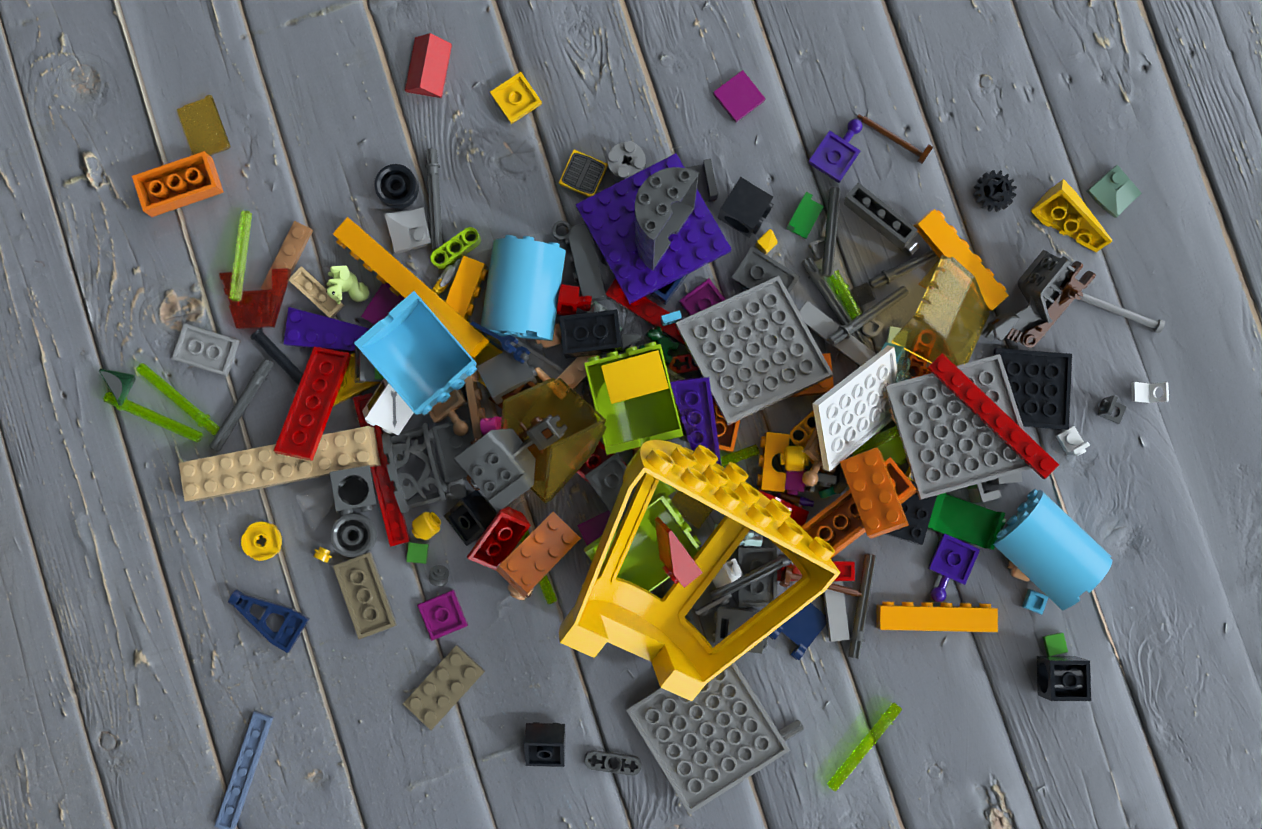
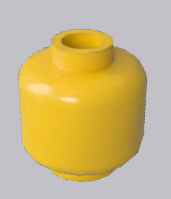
M787 446L784 449V453H780L781 465H785L787 471H803L805 466H809L808 455L803 452L804 447Z
M423 512L412 521V533L418 539L429 540L440 531L441 521L435 513Z

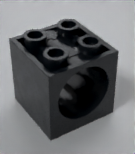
M740 177L722 205L718 219L750 238L752 233L756 235L764 221L762 217L766 219L774 205L771 203L773 196Z
M1037 656L1038 696L1050 701H1091L1090 660L1077 656Z

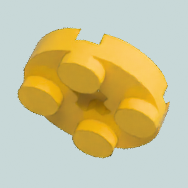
M268 522L253 523L242 535V549L246 555H249L254 560L263 561L271 559L281 550L282 536L274 524ZM261 535L263 536V538H266V542L264 543L263 547L261 544L257 543V540H260Z

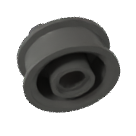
M347 514L340 517L334 523L330 535L331 542L335 550L344 556H361L368 553L374 547L377 540V530L374 523L368 517L361 514ZM352 530H356L358 533V538L355 541L350 538Z

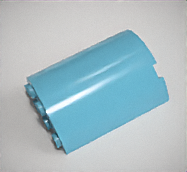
M505 235V238L494 240L481 326L499 336L511 335L526 339L553 341L566 250L560 248L558 243L534 241L535 238L530 236H523V239H518L516 236Z
M415 291L393 308L383 320L377 322L354 342L416 415L422 413L424 416L437 403L446 402L451 397L450 393L455 389H461L466 384L464 380L477 370L475 360Z
M1034 489L1027 495L1028 500L1017 508V517L1015 515L1007 521L1008 526L996 535L998 539L993 545L1061 610H1065L1080 601L1079 596L1085 591L1090 593L1101 582L1112 565L1113 560L1110 558L1112 556L1042 490L1037 491Z

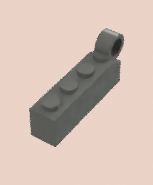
M857 183L846 195L844 205L895 246H898L904 254L912 256L916 252L919 245L913 238L916 236L918 229L860 183Z
M566 221L556 222L552 228L554 238L560 242H566V246H571L572 252L568 254L570 263H575L576 270L573 271L575 282L579 281V296H592L591 303L606 300L593 239L587 226L581 224L571 227ZM558 227H567L568 233L565 236H558L556 234Z

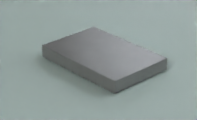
M184 323L171 359L228 377L240 341Z

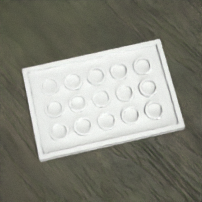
M886 346L812 403L824 470L830 472L840 464V461L846 459L892 421L890 419L892 415L889 412L891 405L885 386L899 382L895 347Z

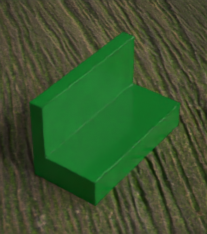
M808 192L805 193L786 228L804 239L808 237L824 207L811 199L813 195Z

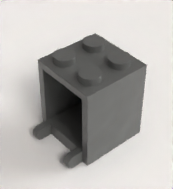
M732 606L719 607L718 611H715L714 623H717L716 631H713L712 642L716 646L725 639L726 619H729L728 635H730L760 610ZM768 636L748 652L764 653L767 650Z

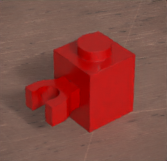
M561 284L557 314L573 315L576 314L577 308L590 311L592 296L581 297L579 296L580 287Z

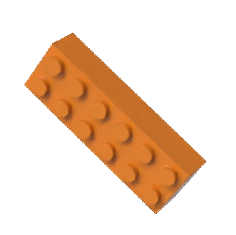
M890 457L885 461L899 501L902 504L914 495L917 489ZM850 489L802 526L813 539L816 536L820 537L833 547L835 553L831 558L866 532Z

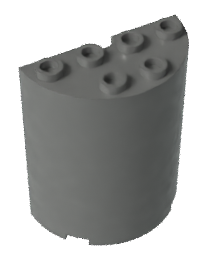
M680 167L662 169L648 177L638 190L635 199V243L639 257L652 271L671 244L668 237L679 233L695 208L699 173Z

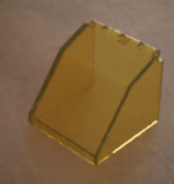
M942 255L918 284L927 289L922 299L927 301L928 304L923 301L920 302L915 315L904 325L891 342L903 346L905 350L930 363L943 353L954 365L959 366L969 362L990 313L975 276L955 258Z
M554 378L548 379L503 400L501 429L512 428L518 435L523 431L519 423H523L527 428L531 425L530 421L538 415L541 418H546L548 415H552V417L559 415L560 420L556 422V426L561 427L564 424L567 426L564 435L543 449V454L537 448L530 451L536 459L534 485L530 489L544 503L551 501L591 457L607 428L604 425L606 419L561 378L557 380Z

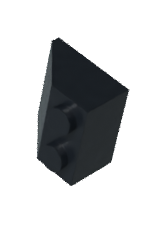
M475 490L462 498L444 517L464 544L468 546L483 535L496 517V513L480 492Z
M526 723L524 738L525 766L565 767V724Z

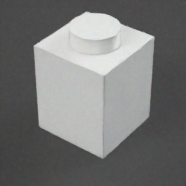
M733 558L726 561L712 581L716 588L732 583L743 576L736 559Z

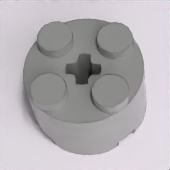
M632 141L621 142L615 145L608 154V171L615 182H620L645 169V154L641 147Z

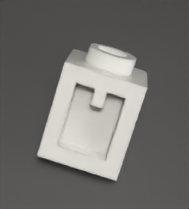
M1071 426L1069 430H1064L1056 435L1067 456H1079L1086 452L1085 448L1090 446L1088 442L1082 440L1075 426Z

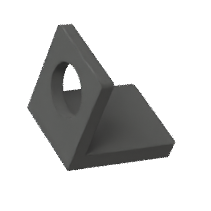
M1115 395L1106 397L1100 403L1098 416L1120 424L1126 406L1117 403L1118 397ZM1114 406L1119 410L1117 417L1110 416Z

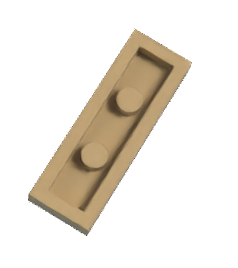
M302 266L289 278V281L329 318H333L344 306L342 302L337 304L334 299L329 297L326 293V288Z

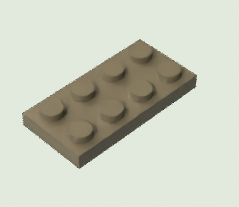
M371 552L333 566L358 639L397 625Z
M456 645L407 698L403 705L432 730L485 670Z

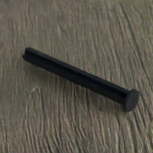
M262 328L257 329L250 336L251 340H255L299 386L303 373L264 334Z

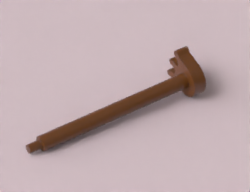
M860 114L857 116L864 124L918 156V162L923 164L933 149V146L928 144L923 152L868 117H863Z
M784 567L779 585L783 587L790 586L791 580L799 581L803 575L792 573V568ZM833 583L827 588L855 597L862 595L858 590Z

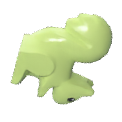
M347 266L330 267L331 272H328V276L333 277V279H329L328 283H326L329 286L326 289V293L337 304H340L342 300V292H348L350 298L356 302L368 299L370 294L368 287L364 283L358 282L357 277Z

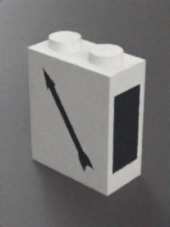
M385 378L362 411L367 423L373 426L378 425L385 432L396 435L400 434L414 413Z

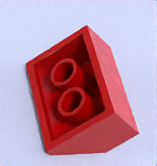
M510 507L501 509L470 551L467 558L496 570L511 554L531 524L523 513Z

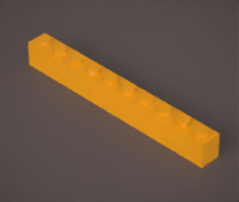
M347 217L334 231L333 235L338 238L336 242L344 249L348 247L351 250L349 254L357 261L359 259L364 261L363 266L370 272L374 270L378 274L376 278L383 284L389 283L391 285L389 289L397 296L401 294L406 298L415 291L470 356L475 358L489 342L483 334L350 218Z

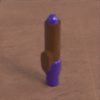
M783 492L777 493L778 498L792 502L795 506L813 507L814 501L805 497Z

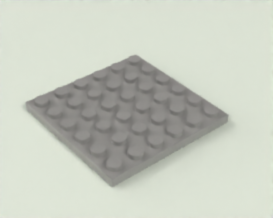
M779 276L676 322V327L701 376H710L712 397L727 426L833 376L830 367Z
M1000 354L957 366L1024 430ZM933 373L885 386L919 500L1032 469Z
M735 662L709 681L693 701L660 688L626 710L689 815L790 751Z

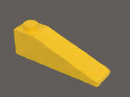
M1064 179L1050 188L1031 209V212L1043 225L1055 228L1060 234L1072 237L1077 243L1094 252H1098L1112 242L1110 236L1086 204Z

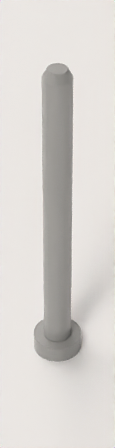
M1083 293V297L1079 296L1082 298L1080 299L1081 301L1154 328L1153 331L1156 333H1160L1164 328L1165 321L1163 320L1155 321L1085 293Z

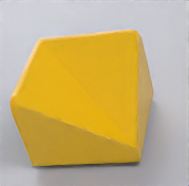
M769 229L755 244L765 255L778 243L774 232Z

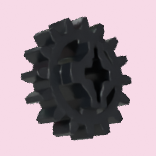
M992 170L989 174L987 172L982 175L983 178L980 177L977 180L979 184H976L974 188L978 191L974 193V196L979 197L976 201L977 203H983L982 209L987 206L989 212L993 208L998 212L1001 208L1004 210L1013 203L1011 198H1014L1016 193L1012 191L1017 186L1011 185L1014 179L1008 180L1009 174L1003 176L1001 170L997 174L995 170ZM998 186L996 193L992 196L994 189Z

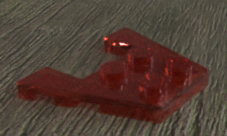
M272 269V289L239 291V273H219L220 279L223 280L225 286V295L228 296L230 302L229 308L236 329L275 327L291 275V269Z

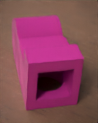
M496 416L481 419L480 427L482 434L486 435L491 430L507 429L506 418Z

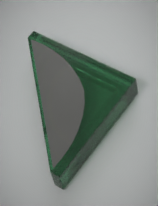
M100 369L99 373L118 405L122 406L136 380L135 375Z

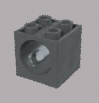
M370 465L330 472L337 513L341 512V516L353 514V510L360 509L361 512L373 510V506H376ZM358 478L357 480L362 484L366 483L368 496L365 495L363 497L362 503L349 505L348 501L340 499L338 494L339 487L342 488L346 483V479Z

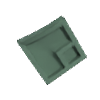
M1118 165L1114 166L1086 191L1114 218L1118 217L1142 194Z

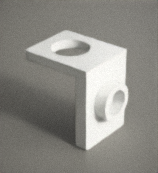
M1168 382L1153 384L1131 383L1132 402L1157 403L1169 401ZM1158 387L1163 389V395L1160 398H1157L1155 395Z

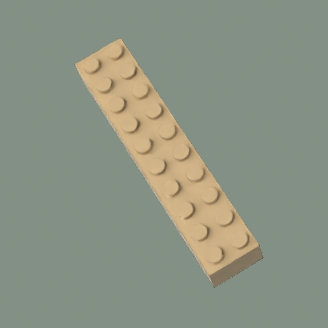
M365 426L322 435L313 461L276 454L274 452L276 444L181 462L179 463L184 501H199L328 476L332 471L368 465L370 467L379 466L381 463L375 428Z

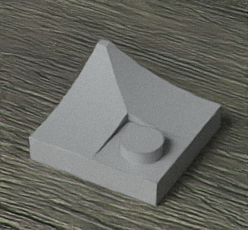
M424 208L384 214L396 254L431 245V235Z

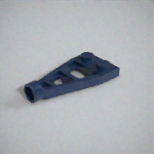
M235 590L228 600V603L234 606L271 644L286 653L291 651L310 619L293 608L248 596L239 590ZM253 604L266 609L260 620L249 611ZM271 613L282 615L285 618L278 632L272 631L266 624V620Z

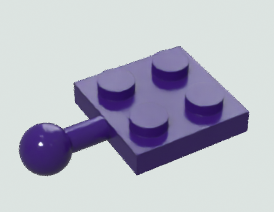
M858 119L849 121L847 125L848 131L843 138L829 130L808 163L840 183L861 152L851 145L849 141L854 134L861 132L862 122Z
M945 533L942 534L928 566V569L942 575L938 587L933 588L931 591V598L935 602H942L946 599L945 589L950 579L963 585L966 584L980 552V549Z

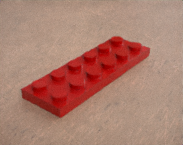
M314 346L274 448L276 454L313 461L352 357L350 353Z

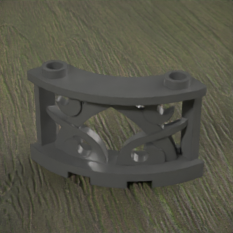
M424 423L422 427L400 432L399 435L382 434L383 450L389 463L387 464L390 481L394 482V494L401 513L408 512L413 507L439 500H447L448 486L446 481H442L433 447V440H435L433 429H429L427 423ZM424 436V443L422 445H419V439H416L413 446H410L411 439ZM406 441V444H395ZM426 448L428 450V455L422 452ZM403 451H405V457L403 461H398L397 456L399 454L403 456ZM410 453L418 456L426 463L425 469L418 481L407 473L399 472V469L408 462ZM432 470L435 478L429 477ZM406 478H408L412 481L414 486L412 487L411 483H409L408 486H405L403 484V481ZM434 483L438 492L425 495L421 488L424 486L426 490L432 491L429 485ZM417 492L421 495V497L409 499Z

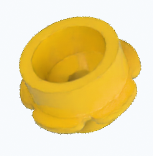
M319 547L318 550L314 549L313 557L324 562H328L329 558H332L329 555L331 551Z

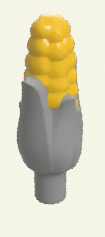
M457 259L453 265H448L432 288L433 292L440 295L446 288H449L454 281L461 260Z

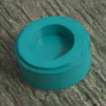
M834 485L818 491L820 498L836 494L833 491Z

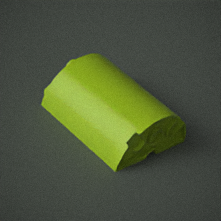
M656 342L644 344L645 348L637 350V346L625 349L626 353L618 355V351L607 353L606 358L599 359V356L587 358L588 362L584 363L607 455L641 447L643 443L649 440L666 441L683 436L661 344L656 345ZM658 350L669 389L611 404L601 366Z
M665 492L663 494L658 493L650 500L617 575L618 578L630 581L649 592L670 578L662 569L664 564L659 557L655 527L656 517H659L672 530L692 559L701 549L699 546L702 545L696 535L691 536L689 532L692 529L681 517V513L672 504L671 499ZM620 521L619 524H618V526H617V529H616V531H615V534H614V536H613V539H612V541H611V544H610V546H609V549H608V551H607V554H606V556H605V559H606V557H607V555H608V552H609V550H610V548H611V545H612V543H613V541H614V539H615V536H616V534H617V532H618V529H619V527H620L622 521ZM602 535L584 548L591 561L594 558Z

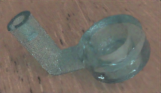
M900 357L897 364L902 365V368L897 372L895 383L912 379V375L909 373L911 359Z

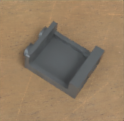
M504 351L476 367L497 405L503 402L502 396L529 381H533L534 384L537 383L534 376L538 374L533 365L528 366L526 361L529 358L526 353H522L520 356L525 361L524 364L519 363L514 358L513 352L508 353Z

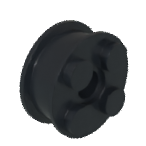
M390 164L382 168L376 175L374 181L375 192L386 206L392 209H404L414 203L419 193V184L409 168L400 164ZM394 184H401L398 190H392Z

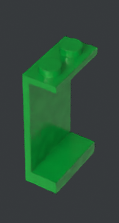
M942 493L937 495L928 529L942 534L945 533L985 549L994 550L995 546L993 544L998 539L996 535L1004 527L1006 518H1004V512H996Z

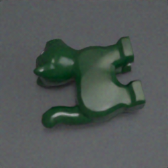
M661 327L651 328L646 336L651 341L656 342V345L661 344L665 363L669 365L673 356L668 355L667 352L668 350L675 352L680 343L674 342L665 336ZM640 345L639 349L645 348V346Z

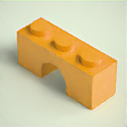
M766 432L764 436H761L760 447L763 448V455H759L758 466L761 467V474L757 475L756 481L759 490L785 491L786 473L776 471L772 466V459L776 454L784 453L785 447L789 446L790 434Z

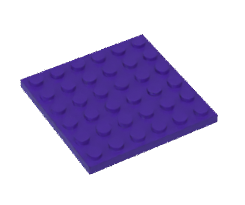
M677 153L575 204L629 304L724 256L732 250L697 190L694 210L679 233L668 237L671 244L653 271L649 269L639 257L635 243L636 195L644 181L652 174L666 168H685Z

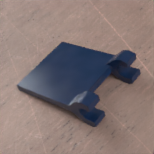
M474 321L471 322V325L487 339L502 346L506 352H513L514 358L519 363L524 364L525 361L520 358L521 354L526 353L529 355L531 352L523 346L517 348L512 346L511 342L515 344L519 342L515 337L511 335L501 337Z
M809 603L768 636L775 640L782 632L797 645L790 655L796 660H800L810 644L826 626V615L812 603Z

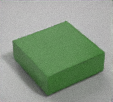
M409 542L406 562L427 564L429 544Z
M1060 632L1042 636L1047 656L1068 652L1064 633Z

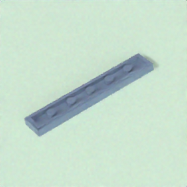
M257 711L253 712L214 827L236 829L273 720L272 716Z

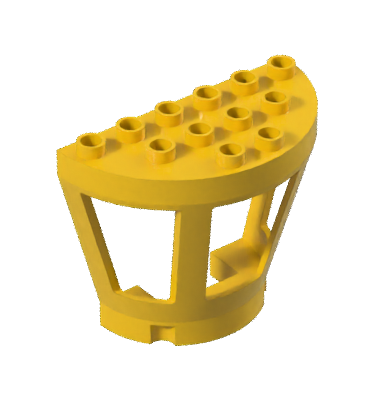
M649 440L643 443L626 466L622 486L585 581L582 584L575 606L560 625L559 640L560 643L593 658L596 657L607 642L642 657L652 663L661 688L693 701L709 681L825 592L840 574V571L830 559L835 553L833 547L820 537L816 536L813 539L790 517L791 512L785 505L776 499H768L757 489L745 482L749 476L741 467L729 462L724 468L716 463L718 460L717 456L702 445H698L693 451L672 442ZM640 480V482H639V484H638V486H637V488H636V491H635V493H634V495H633V498H632V500H631V502H630V504H629V507H628V509H627V511H626V513H625V516H624V518H623V520H622V523H621V525H620V527H619V529H618V532H617V534H616V536H615V539H614V541H613V543H612V545H611V548H610V550H609V552H608V555H607V557H606V559H605V556H606V554H607V551H608V549H609V546H610V544H611V541H612V539H613V536H614V534H615V531H616V529H617V526H618V524H619V521H620V519H621V516H622V514H623V512H624V509H625V507H626V504H627V502H628V499H629V497H630V494H631V492H632V489L635 487V485H636V484L638 483V481ZM659 480L725 515L701 549L693 557V560L703 573L685 588L680 583H674L663 598L657 597L630 581L617 577ZM752 529L771 540L793 562L803 576L720 643L712 647L685 616L723 567V564L726 563Z

